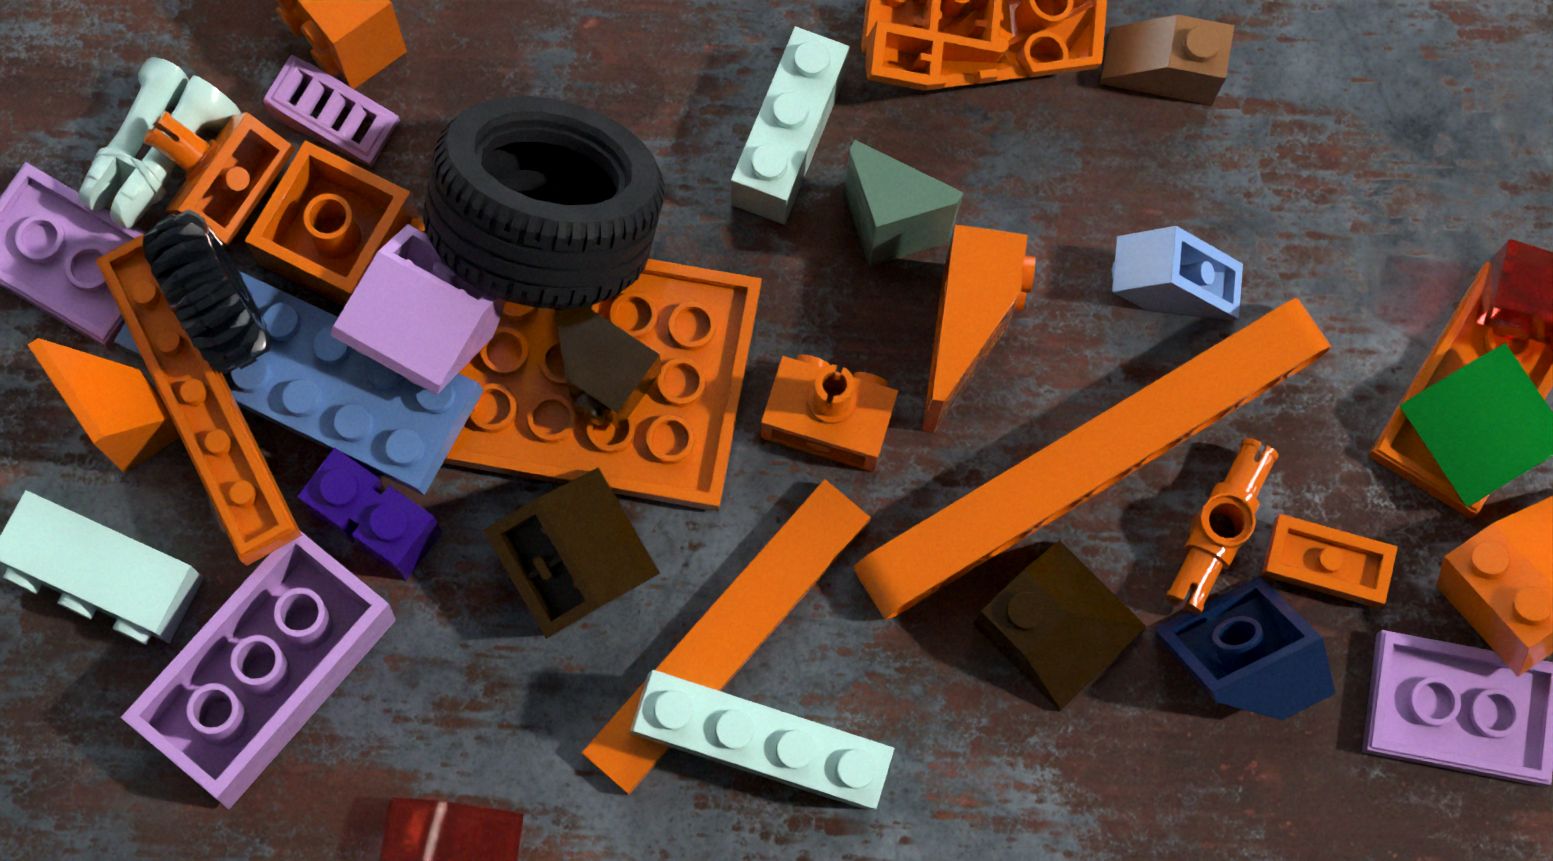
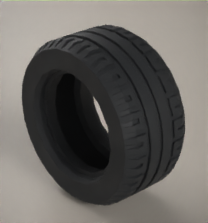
M533 96L500 97L478 103L461 112L440 132L432 159L422 218L427 237L442 262L459 278L477 289L508 302L535 308L571 309L588 307L609 300L632 285L645 269L664 200L665 184L655 158L645 144L625 126L606 115L578 104L553 98Z

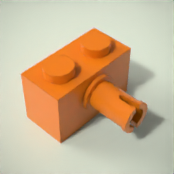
M165 110L152 124L156 128L153 131L149 129L143 138L145 144L152 146L187 171L185 174L186 181L164 211L169 215L174 214L176 216L190 209L205 219L207 225L211 226L216 237L221 240L223 245L230 244L296 149L248 112L232 115L217 137L207 143L171 117V114Z
M801 354L797 355L796 359L782 356L761 421L760 438L874 473L894 410L898 390L889 388L888 382L885 379L874 374L855 372L852 375L845 367H843L841 373L836 372L837 365H830L828 362L814 356Z

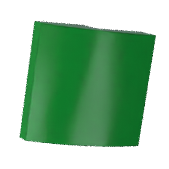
M1506 343L1463 366L1399 405L1467 508L1553 457V412Z

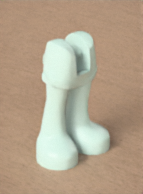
M156 57L148 58L141 67L138 75V81L141 85L140 91L118 133L107 147L98 150L78 194V201L84 207L94 212L106 207L115 196L111 206L110 217L113 222L126 229L134 226L154 204L162 200L166 194L164 186L176 166V163L153 147L150 148L142 161L135 158L144 144V136L149 129L153 130L155 126L152 124L162 112L170 107H176L171 117L196 135L204 128L220 132L232 115L241 113L227 96L204 79L193 75L189 80L181 68L174 63Z

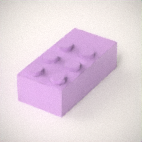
M302 532V536L273 551L264 559L121 716L135 731L228 810L396 621L388 602Z

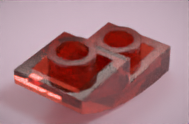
M392 797L389 800L379 861H517L524 814L461 803Z

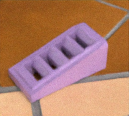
M294 55L288 58L263 101L270 118L369 168H372L400 121L398 115ZM306 86L307 88L305 89L304 93H303L302 96L300 97V99H299V101L297 102L296 106H294L293 104H294L295 100H296L297 97L299 96V94H300V92L302 91L303 87ZM324 95L329 100L316 119L310 114L321 96ZM344 106L352 109L339 131L334 130L332 126ZM366 116L374 121L360 144L351 139Z

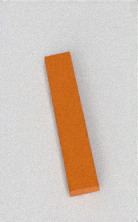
M144 234L99 257L96 259V263L239 560L248 566L299 538L302 534L222 372L211 368L209 362L203 359L197 347L193 346L190 337L182 329L179 320L160 291V286L151 273V266L145 258V251L142 248Z
M824 479L655 670L722 691L868 525L871 517ZM646 680L581 752L586 759L628 796L671 749L669 746L629 734Z

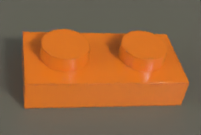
M1279 514L1274 518L1261 576L1379 609L1386 603L1398 546Z

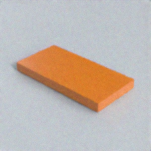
M1486 262L1478 271L1368 454V457L1469 519H1473L1478 515L1488 496L1472 506L1466 507L1399 405L1504 343L1507 344L1543 399H1546L1553 387V300L1489 262Z

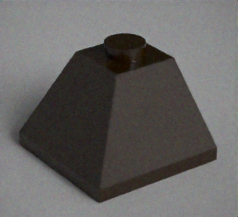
M1060 540L1027 566L980 611L973 624L1059 712L1146 627Z

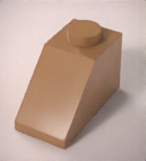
M1176 14L1111 27L1099 84L1212 106L1226 79L1235 25Z

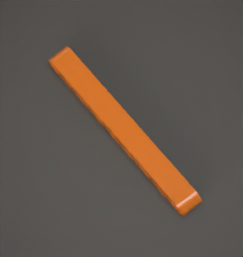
M1294 298L877 548L856 563L852 569L885 620L892 619L1298 373L1326 354L1332 346L1299 298Z

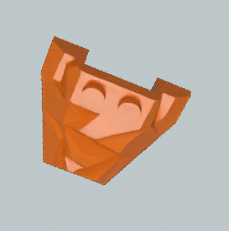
M866 0L861 51L866 54L865 70L867 79L926 91L1098 69L1102 64L1107 0Z

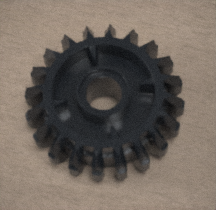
M188 209L176 216L172 214L157 222L154 228L145 232L142 248L145 251V258L151 266V273L156 278L160 291L168 301L170 309L176 315L182 329L186 331L193 346L197 347L203 359L209 362L211 368L227 374L237 368L243 369L258 361L257 357L270 351L271 335L266 328L267 324L262 318L261 311L221 240L216 237L211 226L207 225L203 217Z

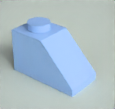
M1178 226L1117 236L1115 261L1112 266V292L1149 311L1228 321L1239 319L1243 264Z

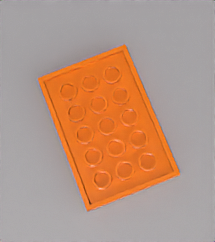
M412 218L410 225L426 234L423 219ZM648 259L645 269L632 285L609 300L588 306L660 354L661 373L620 429L604 420L602 425H596L572 407L571 403L574 399L570 397L554 309L535 308L506 301L493 338L459 372V374L478 382L484 391L443 463L559 484H566L596 468H600L615 494L719 512L762 278Z

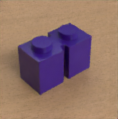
M335 447L297 496L311 515L351 543H354L356 540L364 552L406 581L442 534V530L432 514L390 485L385 489L377 476Z

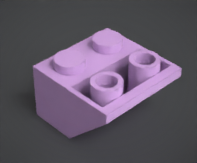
M407 224L377 252L333 325L330 336L352 347L358 353L368 356L402 375L413 384L438 395L493 338L506 301L485 293L459 278L442 262L427 234Z

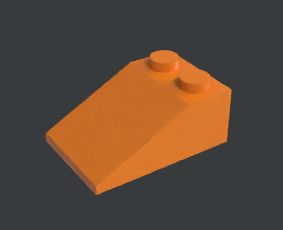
M1553 496L1490 524L1445 555L1436 584L1439 591L1517 677L1553 653Z

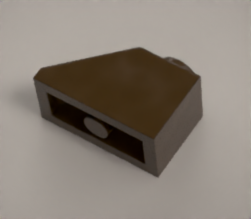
M589 307L554 309L570 397L574 399L571 403L572 407L596 425H602L604 420L620 429L661 373L660 354Z

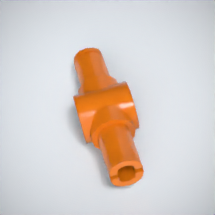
M1252 438L1242 440L1241 448L1224 482L1215 484L1207 502L1191 521L1190 536L1185 544V550L1188 554L1170 590L1165 595V598L1170 603L1178 606L1180 601L1184 600L1188 590H1190V595L1183 610L1197 615L1202 613L1205 601L1221 569H1229L1238 549L1254 532L1256 524L1255 514L1260 506L1257 496L1273 464L1279 457L1277 451L1267 445L1255 462L1254 457L1262 443ZM1211 514H1222L1228 517L1235 527L1234 538L1220 537L1213 532L1209 516Z

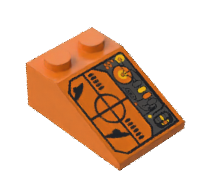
M955 224L943 268L923 432L934 433L1006 331L1013 311L1024 310L1026 295L1032 289L1036 257L1025 256L1028 235Z

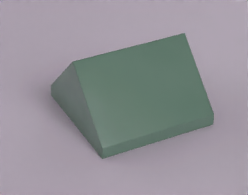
M854 140L849 149L843 193L869 266L948 243L953 233L963 192L857 140Z

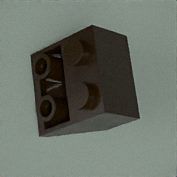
M596 468L536 498L483 530L546 639L564 631L661 573L600 468Z

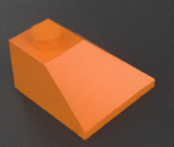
M40 338L28 344L93 444L124 474L180 437L156 385L153 386L140 369Z

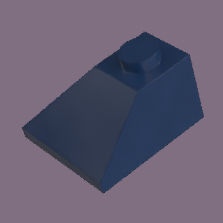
M1261 576L1206 602L1202 613L1199 615L1186 612L1154 628L1156 636L1215 702L1278 720H1284L1336 694L1323 637Z

